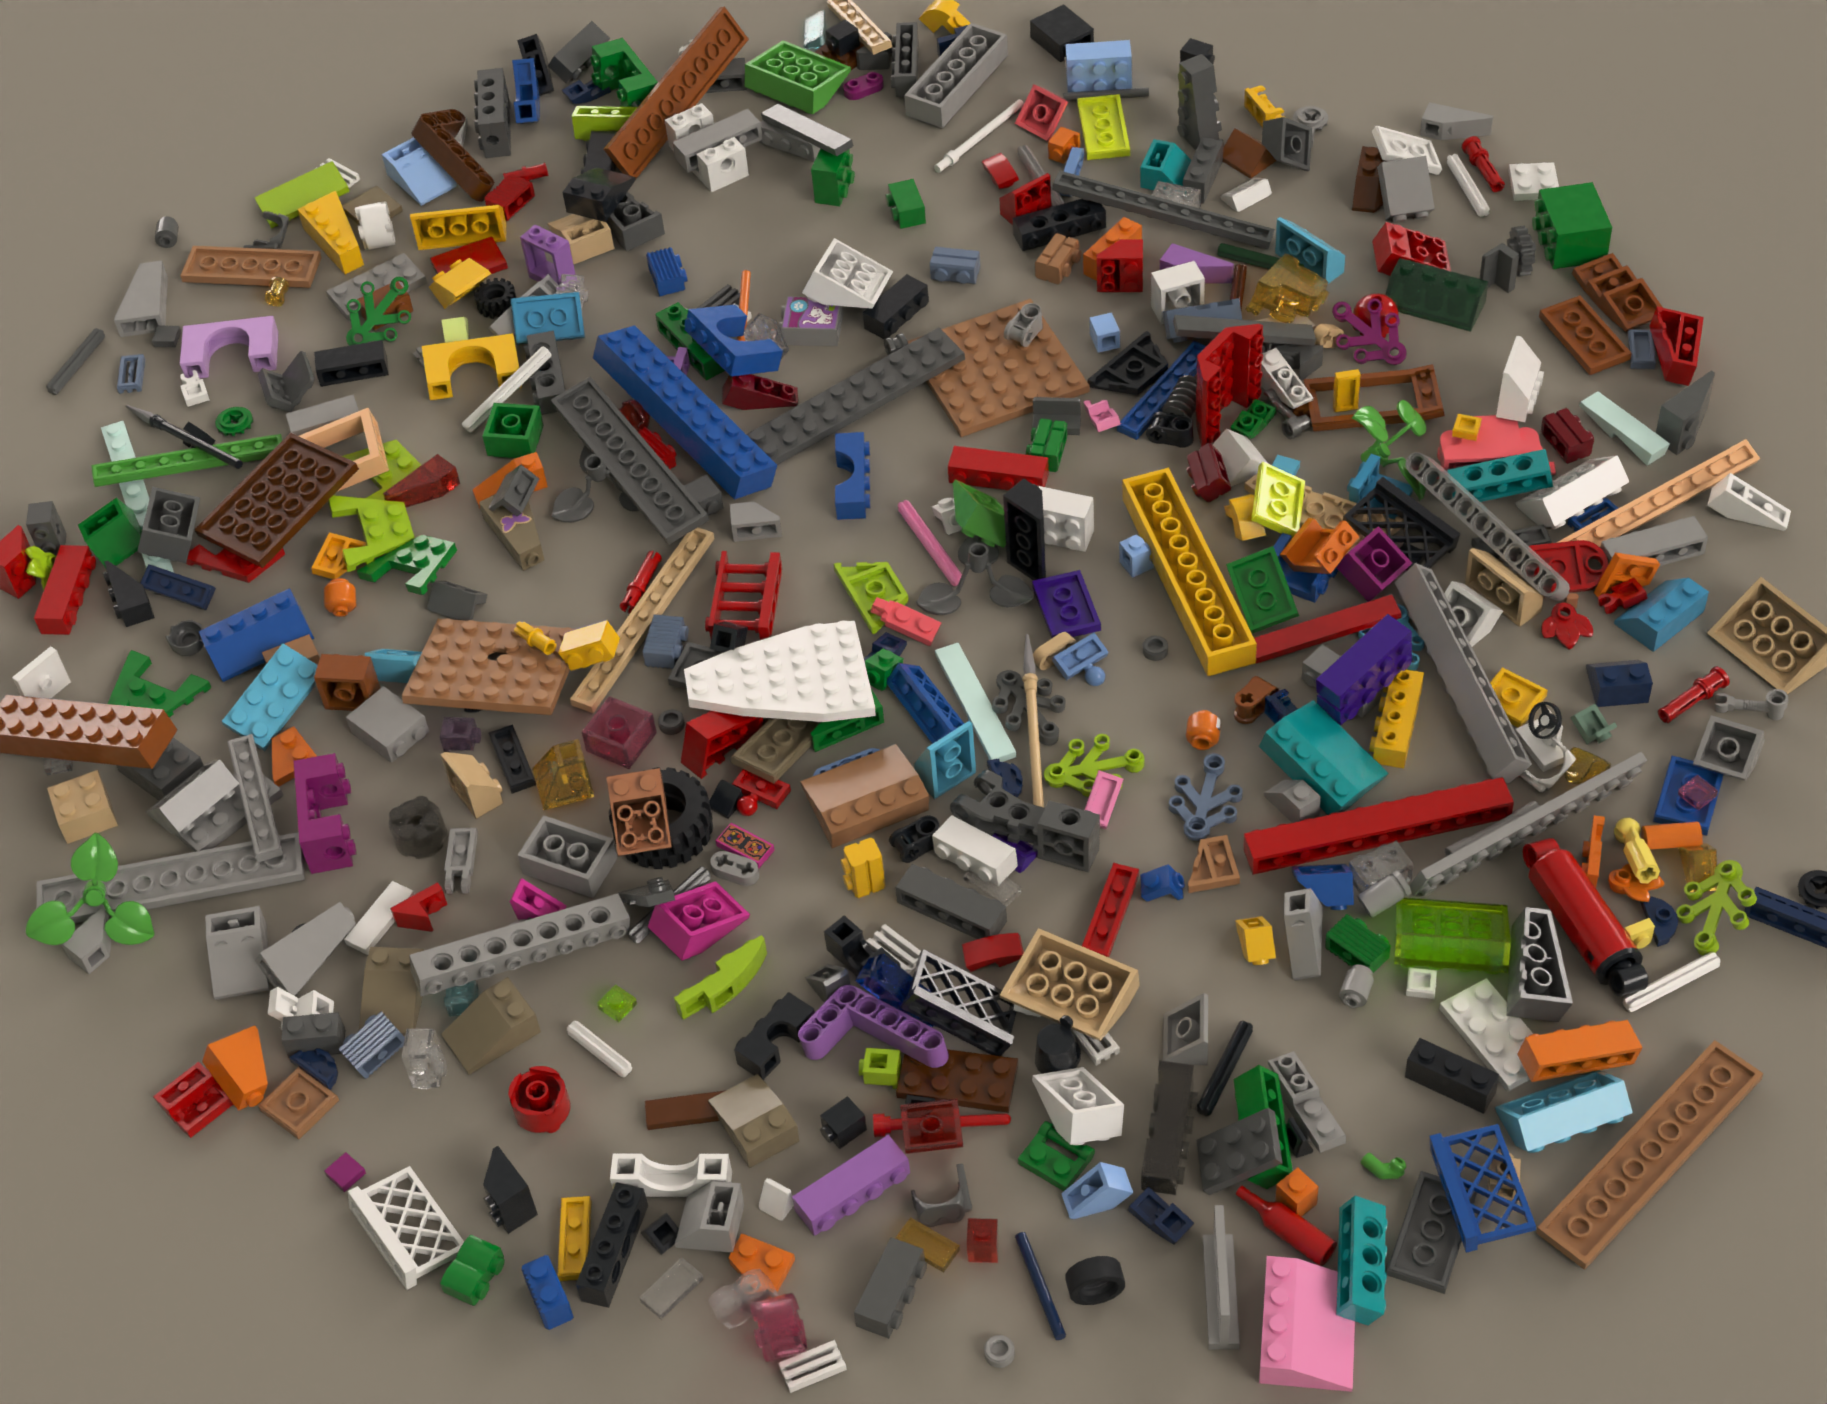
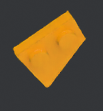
M329 532L311 567L312 574L329 579L339 578L347 572L343 558V549L366 546V543Z

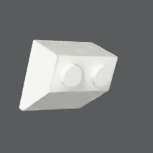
M1452 581L1444 593L1471 647L1490 633L1503 612L1502 609L1463 583Z

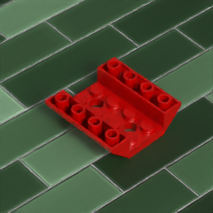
M1261 324L1224 328L1197 355L1196 427L1201 447L1208 443H1214L1220 437V411L1224 407H1228L1231 401L1247 408L1255 399L1258 400L1261 396V378L1263 374L1261 371L1263 360L1262 344L1264 342L1263 325Z

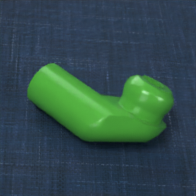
M1369 1152L1361 1160V1164L1379 1179H1399L1405 1174L1406 1163L1399 1157L1392 1159L1391 1163H1382Z

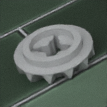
M1306 106L1294 113L1293 121L1312 127L1315 130H1322L1323 126H1327L1328 114L1319 107Z

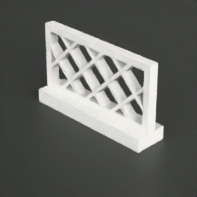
M410 1166L363 1190L357 1186L348 1191L350 1210L406 1290L417 1285V1278L455 1259L464 1243L461 1236ZM406 1178H409L412 1182L410 1191L396 1188L397 1183ZM377 1193L388 1194L385 1204L372 1202L370 1197ZM393 1195L408 1198L405 1207L390 1205ZM412 1200L425 1201L427 1203L425 1211L411 1209ZM387 1212L402 1214L400 1223L386 1222ZM407 1216L422 1218L419 1228L404 1225ZM427 1219L440 1221V1230L424 1229ZM401 1232L416 1235L414 1244L401 1243L399 1240ZM421 1236L437 1238L434 1248L418 1246ZM441 1240L454 1241L457 1247L450 1251L439 1249ZM415 1254L431 1255L430 1261L418 1267L414 1261Z

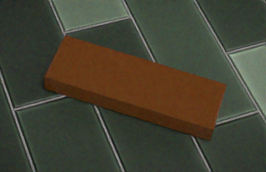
M724 1091L645 1101L647 1129L654 1130L719 1121L716 1112L708 1100Z

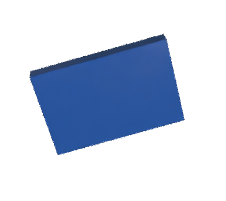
M1671 756L1653 822L1660 824L1699 822L1702 835L1707 836L1724 774L1695 766L1692 760Z

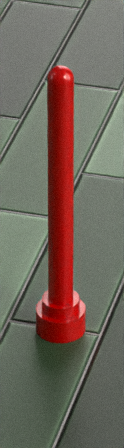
M884 1113L873 1114L874 1137H885V1134L891 1133V1130L1008 1125L1011 1122V1116L1006 1113L890 1119V1116H885Z

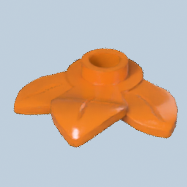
M1630 864L1624 865L1622 869L1611 871L1608 876L1611 890L1619 894H1626L1629 898L1642 902H1649L1650 895L1648 891L1664 886V881L1660 876L1649 883H1640L1638 878L1635 877Z

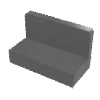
M1504 243L1483 254L1478 289L1484 291L1493 284H1496L1507 293L1514 290L1519 254Z
M1034 397L1032 428H1037L1041 418L1050 419L1052 422L1055 420L1065 421L1067 423L1068 435H1080L1081 399Z
M519 465L504 477L488 509L494 511L502 505L515 516H519L528 503L539 478L523 465Z
M434 581L427 609L457 620L468 621L473 619L476 604L486 603L488 594L448 581Z

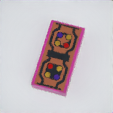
M730 823L715 840L717 847L752 859L757 863L758 868L763 865L775 850L773 844L733 823Z

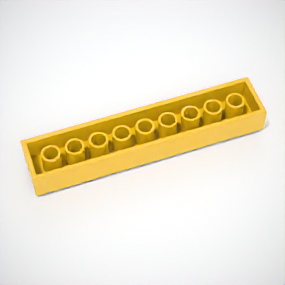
M1169 467L1123 479V502L1140 537L1150 547V558L1207 677L1255 664L1257 643Z

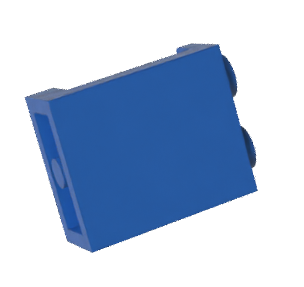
M1282 533L1275 543L1274 549L1291 594L1315 603L1320 594H1325L1330 578H1335L1338 569L1335 568L1331 574L1294 572L1280 556V553L1292 538L1291 535Z

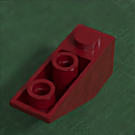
M752 374L729 375L722 387V404L741 410L794 407L798 405V387Z

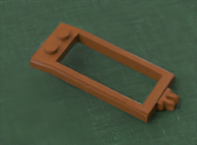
M1433 364L1407 370L1360 374V387L1412 382L1418 406L1414 410L1422 416L1424 421L1445 416ZM1335 376L1303 379L1305 387L1314 400L1292 409L1296 416L1307 415L1311 417L1313 431L1364 427L1358 421L1352 419L1354 414L1329 417L1320 416L1316 392L1334 390ZM1397 410L1379 412L1386 425L1405 423Z

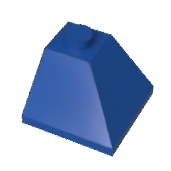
M1347 864L1292 866V873L1297 881L1306 889L1311 888L1317 898L1325 906H1330L1331 910H1345L1347 905H1354L1353 872Z

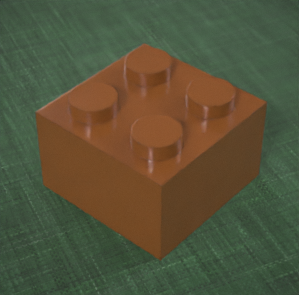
M321 654L314 679L326 710L354 711L381 689L370 656Z

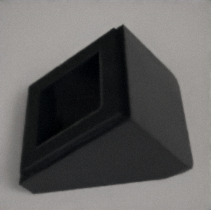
M722 779L709 800L711 810L729 819L737 810L738 800L743 797L742 790Z
M1293 1117L1289 1118L1286 1129L1291 1152L1296 1158L1311 1154L1314 1150Z
M665 1213L645 1228L641 1234L662 1255L675 1244L679 1228L671 1217Z

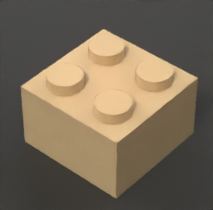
M98 770L47 788L58 825L67 844L91 836L95 832L99 833L118 826L106 787Z

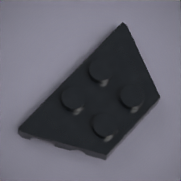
M1145 331L1088 379V384L1090 388L1139 395L1167 371L1168 362L1160 354L1157 344L1154 345L1152 342L1151 334Z

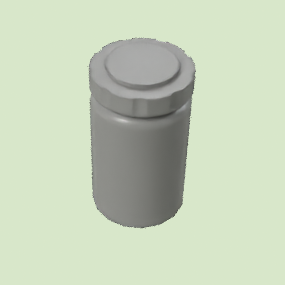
M1396 870L1392 873V876L1385 877L1358 894L1357 897L1368 915L1374 918L1404 899L1405 895L1409 896L1412 894L1405 878Z

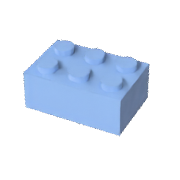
M1130 40L1066 44L1068 92L1132 89Z

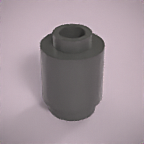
M165 216L156 224L155 242L163 248L173 247L177 243L179 226L174 218Z

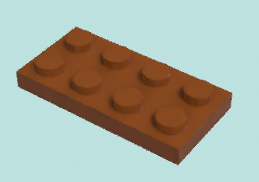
M1581 295L1540 310L1539 318L1589 375L1631 360L1632 353Z

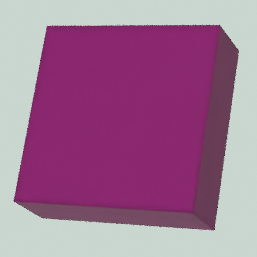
M347 1152L324 1170L326 1176L343 1192L347 1191L366 1174L365 1169Z

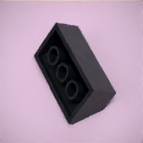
M1022 479L1003 495L1006 557L1008 564L1034 581L1046 578L1042 490L1037 485Z

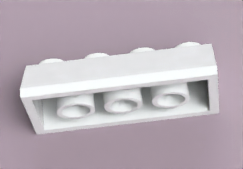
M1516 336L1503 372L1496 417L1525 422L1527 415L1533 414L1537 395H1539L1540 386H1542L1544 372L1540 371L1541 361L1521 336Z
M1618 455L1589 459L1553 480V487L1536 490L1515 504L1517 508L1538 526L1544 525L1545 527L1556 529L1566 524L1565 520L1567 518L1583 514L1584 508L1602 503V498L1606 495L1612 496L1622 491L1621 487L1627 484L1629 480Z

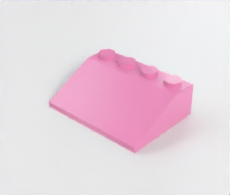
M1267 1256L1259 1383L1352 1392L1355 1321L1336 1315L1337 1271L1298 1258Z

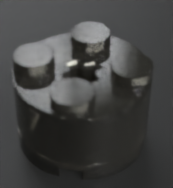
M418 796L413 800L402 803L389 812V828L395 845L403 856L425 859L435 855L442 849L445 838L447 839V829L440 809L435 803L429 801L427 797Z

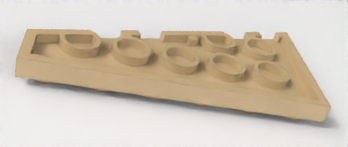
M1257 474L1245 482L1244 490L1255 495ZM1305 485L1300 528L1308 518H1314L1323 529H1335L1339 522L1343 520V516L1357 503L1326 492L1323 495L1313 492L1312 487ZM1356 514L1353 517L1358 522H1368L1367 514ZM1371 514L1372 522H1385L1384 514ZM1398 517L1395 520L1389 518V522H1403ZM1354 528L1352 529L1357 533L1359 538L1353 544L1350 550L1353 549L1358 543H1360L1365 538ZM1381 528L1387 535L1386 528ZM1390 528L1391 536L1401 528Z

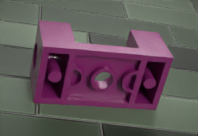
M335 753L295 760L294 775L299 844L311 874L352 867V856L356 855L357 852L354 839L349 840L351 839L349 825L343 823L340 814L322 817L321 813L323 809L348 805L347 794H351L349 779H344L346 778L343 762H338Z

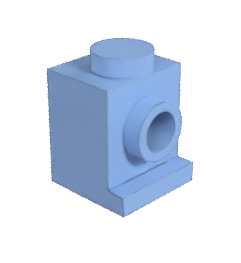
M1136 534L1119 542L1120 563L1132 578L1154 568V564L1149 560L1151 555L1150 547L1144 542L1143 538Z

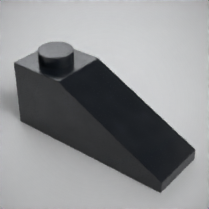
M534 34L517 40L522 59L534 58L539 96L554 91L548 59L539 36Z

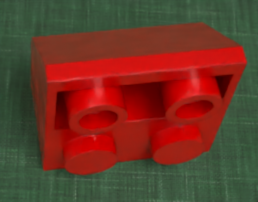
M1046 173L1000 197V215L1013 225L1014 217L1050 208V174Z
M1120 239L1097 254V292H1143V239Z

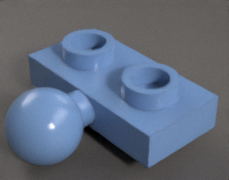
M1092 633L1055 655L1052 662L1066 681L1084 670L1086 672V682L1091 686H1099L1105 680V673L1103 669L1093 666V664L1107 657L1109 652L1097 635Z

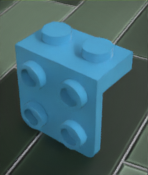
M1371 454L1366 462L1363 461L1360 464L1357 476L1350 479L1347 491L1349 492V501L1358 503L1375 488L1376 482L1382 477L1409 496L1413 493V488L1409 484L1379 474L1380 457ZM1375 498L1370 501V508L1383 507V504ZM1389 514V518L1394 520L1398 516L1397 514Z

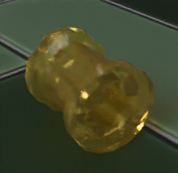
M273 277L269 281L270 289L265 293V301L271 306L279 307L284 304V294L289 289V283L284 278Z

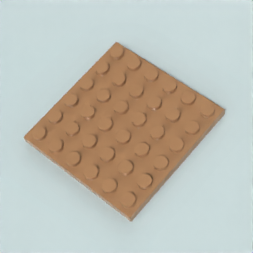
M1031 299L942 329L965 353V360L929 379L926 383L960 437L1032 413L1034 397L1074 398L1090 392V385L1043 316V328L1028 347L1021 346L1020 342L1013 339L1007 340L1004 338V330L1008 322L1016 316L1025 304L1033 303ZM918 338L909 340V341H907V342H908V344H909V343H911V342L917 340Z

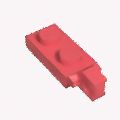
M876 597L871 608V613L880 616V620L885 623L886 627L927 646H931L942 623L898 602L895 603L892 600L888 602Z

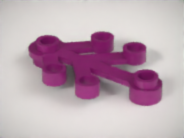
M1371 299L1367 304V308L1371 313V328L1352 313L1348 303L1342 301L1334 305L1332 309L1334 318L1339 322L1347 321L1364 335L1349 337L1346 334L1339 335L1336 339L1339 349L1346 350L1349 347L1374 344L1382 349L1370 352L1363 348L1357 349L1354 352V359L1358 364H1364L1367 361L1385 360L1390 365H1398L1406 359V348L1399 342L1398 326L1400 319L1396 313H1389L1385 317V323L1389 327V342L1382 337L1380 317L1382 304L1380 300ZM1374 303L1379 304L1376 310L1371 309V305ZM1340 307L1346 308L1342 314L1337 312ZM1392 317H1395L1397 319V321L1394 324L1388 323L1389 319ZM1347 339L1348 342L1346 345H1340V340ZM1394 349L1399 351L1396 356L1390 355V352ZM1364 353V359H1357L1358 354Z

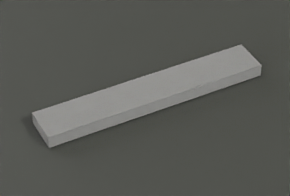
M250 734L227 741L236 780L239 783L238 788L256 860L261 862L284 855L254 737Z

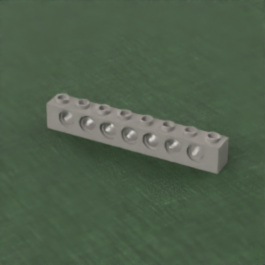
M619 893L411 954L409 955L410 971L420 996L436 994L441 990L454 986H463L468 982L489 978L497 973L516 970L527 964L542 962L547 958L561 954H569L574 950L587 946L592 947L607 940L619 939L628 934L630 930V917Z

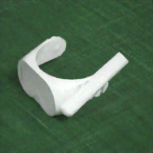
M1555 736L1551 739L1561 748L1564 756V763L1559 773L1548 779L1536 778L1527 770L1519 775L1539 792H1544L1546 789L1549 790L1576 760L1574 755L1562 745L1563 743L1555 739Z

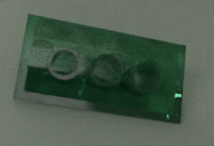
M1399 258L1392 271L1385 295L1394 301L1400 313L1471 332L1486 303L1488 281Z

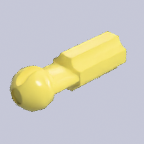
M1628 817L1620 819L1614 828V835L1620 843H1624L1623 852L1635 877L1638 878L1640 883H1649L1657 879L1660 869L1648 845L1639 836L1641 833L1639 823L1635 819Z

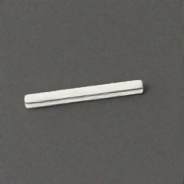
M543 346L535 352L462 422L464 429L472 433L489 417L493 403H504L551 358L552 354Z

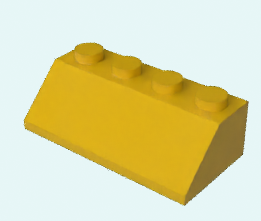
M500 205L410 214L418 250L465 246L491 236L495 242L506 241V220L503 207Z

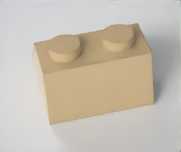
M450 752L441 754L451 788L476 819L503 804L500 794L503 792V789L496 778H490V773L483 762L478 763L473 755Z

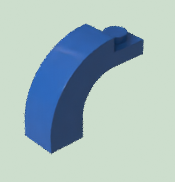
M534 58L512 60L516 88V102H514L516 123L538 122L540 120V99Z

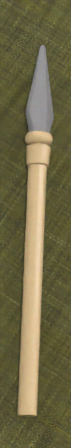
M1026 634L1023 664L1024 676L1022 680L1024 682L1027 702L1033 805L1044 807L1036 698L1038 678L1035 674V662L1029 635Z

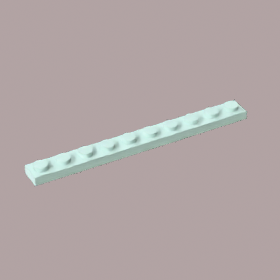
M124 421L101 427L112 462L136 458ZM144 480L119 483L125 504L133 510L142 530L149 503V495ZM142 553L146 568L150 564L174 573L169 559L148 556Z

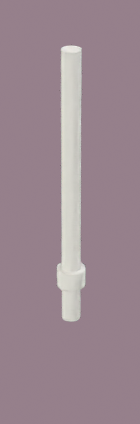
M1018 99L958 148L946 153L944 159L934 166V170L940 173L946 167L954 165L959 161L960 156L1020 110L1024 102Z

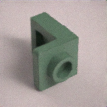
M1596 704L1570 717L1586 744L1595 740L1600 744L1612 737L1610 731L1617 727L1615 722L1608 725Z

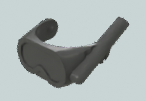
M264 211L262 216L267 220L277 223L281 231L276 236L270 238V242L256 239L252 245H244L243 248H281L288 228L289 217L280 213L277 215L270 211Z
M956 1164L959 1182L958 1193L953 1199L941 1204H927L917 1198L915 1190L911 1191L917 1216L925 1227L959 1222L965 1216V1212L972 1210L963 1164Z

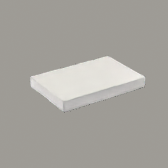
M1375 126L1372 130L1382 160L1394 161L1426 156L1429 173L1439 175L1442 171L1441 164L1430 140L1380 126Z

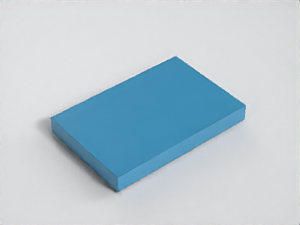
M579 292L512 298L510 300L516 345L528 344L527 335L553 330L556 341L585 338Z

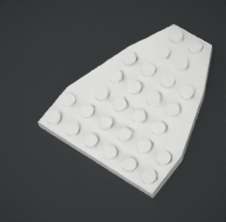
M839 621L838 623L829 624L818 623L812 626H804L737 647L734 650L726 651L684 669L689 707L740 716L816 722L876 716L874 700L855 621Z

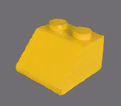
M470 258L463 262L459 259L450 266L451 270L447 273L441 271L432 278L434 282L429 288L443 308L446 309L476 289L477 286L479 287L480 283L484 282L491 274L489 270Z

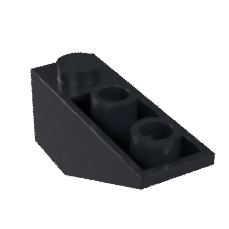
M104 561L107 571L103 572L107 586L112 585L108 592L112 602H117V605L113 606L117 619L122 618L125 626L129 627L155 618L144 586L111 562Z

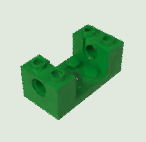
M623 37L592 46L590 60L593 66L591 77L594 85H597L602 90L608 87L611 90L619 88L617 90V97L620 101V107H638L658 83Z

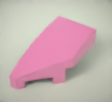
M1090 400L1083 402L1098 432L1121 424L1119 416L1113 408H1109L1107 400H1102L1092 405Z

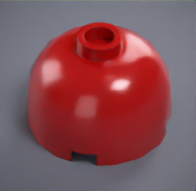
M1379 293L1366 295L1356 303L1353 314L1371 328V313L1367 308V304L1371 299L1380 300L1382 304V311L1380 312L1382 337L1385 338L1386 334L1389 333L1385 317L1389 313H1396L1399 316L1398 307L1386 295ZM1377 303L1371 305L1372 310H1376L1379 307ZM1392 317L1389 319L1388 323L1394 324L1397 321V319L1395 317Z

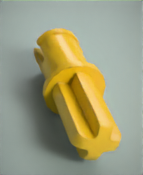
M519 621L516 623L514 632L525 639L529 646H535L546 655H550L555 651V641L544 635L541 629L533 628L526 622Z

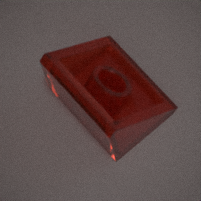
M957 1098L900 1105L905 1154L963 1147Z

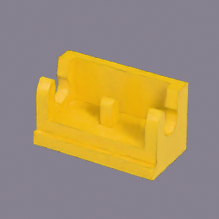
M1260 85L1251 89L1246 88L1244 106L1262 128L1263 121L1284 117L1281 115L1284 113V110L1282 108H1275L1267 99L1266 94L1258 95L1259 92L1266 90L1264 86Z

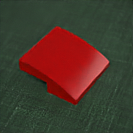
M199 1062L153 1096L160 1107L190 1138L234 1105L212 1074Z

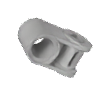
M1035 303L1025 304L1006 325L1004 338L1007 340L1013 339L1020 342L1021 346L1028 347L1043 328L1041 307Z

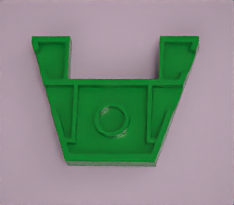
M420 535L358 569L357 573L360 579L370 582H376L390 569L416 574L405 583L408 592L424 595L428 591L427 584L429 582L434 583L437 579L436 572L440 567L441 569L445 568L457 552V548L454 542Z
M131 650L107 704L164 709L168 717L174 715L173 711L182 704L187 706L194 701L193 697L201 691L206 693L210 690L211 685L208 680L190 674L178 690L174 692L144 680L140 677L152 664L150 657Z

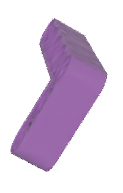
M844 985L838 988L798 1031V1037L805 1056L811 1060L823 1058L853 1026L929 1067L938 1068L943 1066L949 1059L942 1033L852 985Z

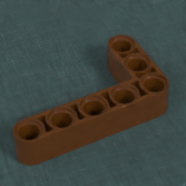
M455 109L421 114L411 132L412 136L471 198L483 202L495 182L454 139L466 120L465 116Z

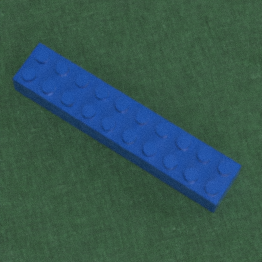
M635 325L597 337L593 359L734 500L772 486L777 464Z

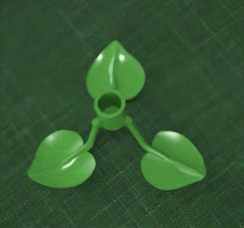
M1406 400L1399 401L1397 403V411L1407 425L1388 440V432L1385 429L1386 423L1380 413L1372 406L1360 408L1353 415L1352 419L1362 424L1376 439L1374 444L1361 454L1362 462H1366L1369 456L1374 454L1380 457V465L1382 467L1398 463L1401 473L1413 488L1419 501L1422 500L1426 487L1408 472L1405 458L1399 457L1388 460V456L1391 454L1388 446L1411 428L1416 436L1425 434L1426 424L1422 416Z
M97 832L92 834L87 841L76 849L71 859L73 873L81 880H91L84 887L83 897L79 899L78 903L69 912H67L66 906L61 901L43 903L32 913L26 925V935L29 938L48 945H60L72 937L75 923L70 917L84 903L93 907L102 904L111 916L105 923V931L115 942L126 945L140 944L151 939L155 934L151 916L142 904L135 901H126L119 904L115 912L112 911L108 900L105 898L106 886L103 882L114 878L118 870V860L111 845Z

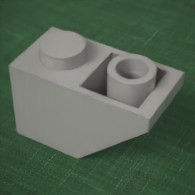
M103 908L94 915H91L85 923L74 931L72 937L62 944L68 958L88 974L110 957L111 938L105 931V923L110 918Z

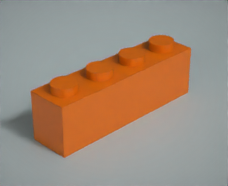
M1612 1020L1600 1025H1584L1577 1029H1559L1553 1033L1529 1035L1525 1037L1517 1055L1530 1081L1536 1082L1632 1065L1635 1063L1643 1047L1628 1020L1617 1022Z

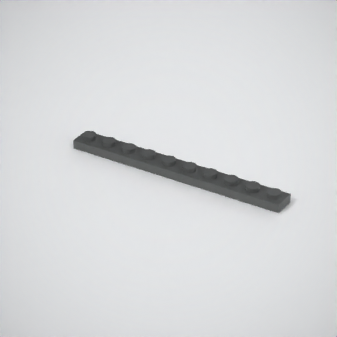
M1060 170L1053 183L1052 190L1065 195L1068 194L1083 200H1090L1105 206H1112L1127 212L1145 215L1149 218L1163 220L1171 224L1185 226L1193 230L1207 232L1259 248L1269 249L1275 231L1273 228Z

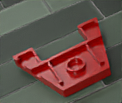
M198 544L189 551L186 564L193 566V564L200 565L204 570L211 571L213 569L222 572L224 576L250 583L286 554L282 548L261 568L225 549L214 555Z

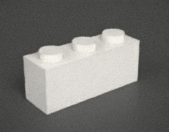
M953 815L932 835L934 852L941 859H947L955 863L962 870H968L984 882H990L997 887L1018 866L1015 848Z

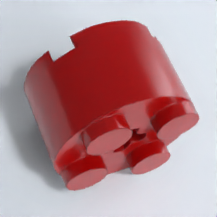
M534 1066L529 1068L530 1071L523 1075L520 1073L512 1080L508 1092L510 1103L520 1127L535 1133H554L559 1130L570 1112L571 1105L566 1085L559 1073L553 1068Z

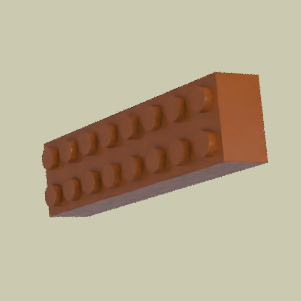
M6 695L0 702V753L153 769L178 731L164 709Z

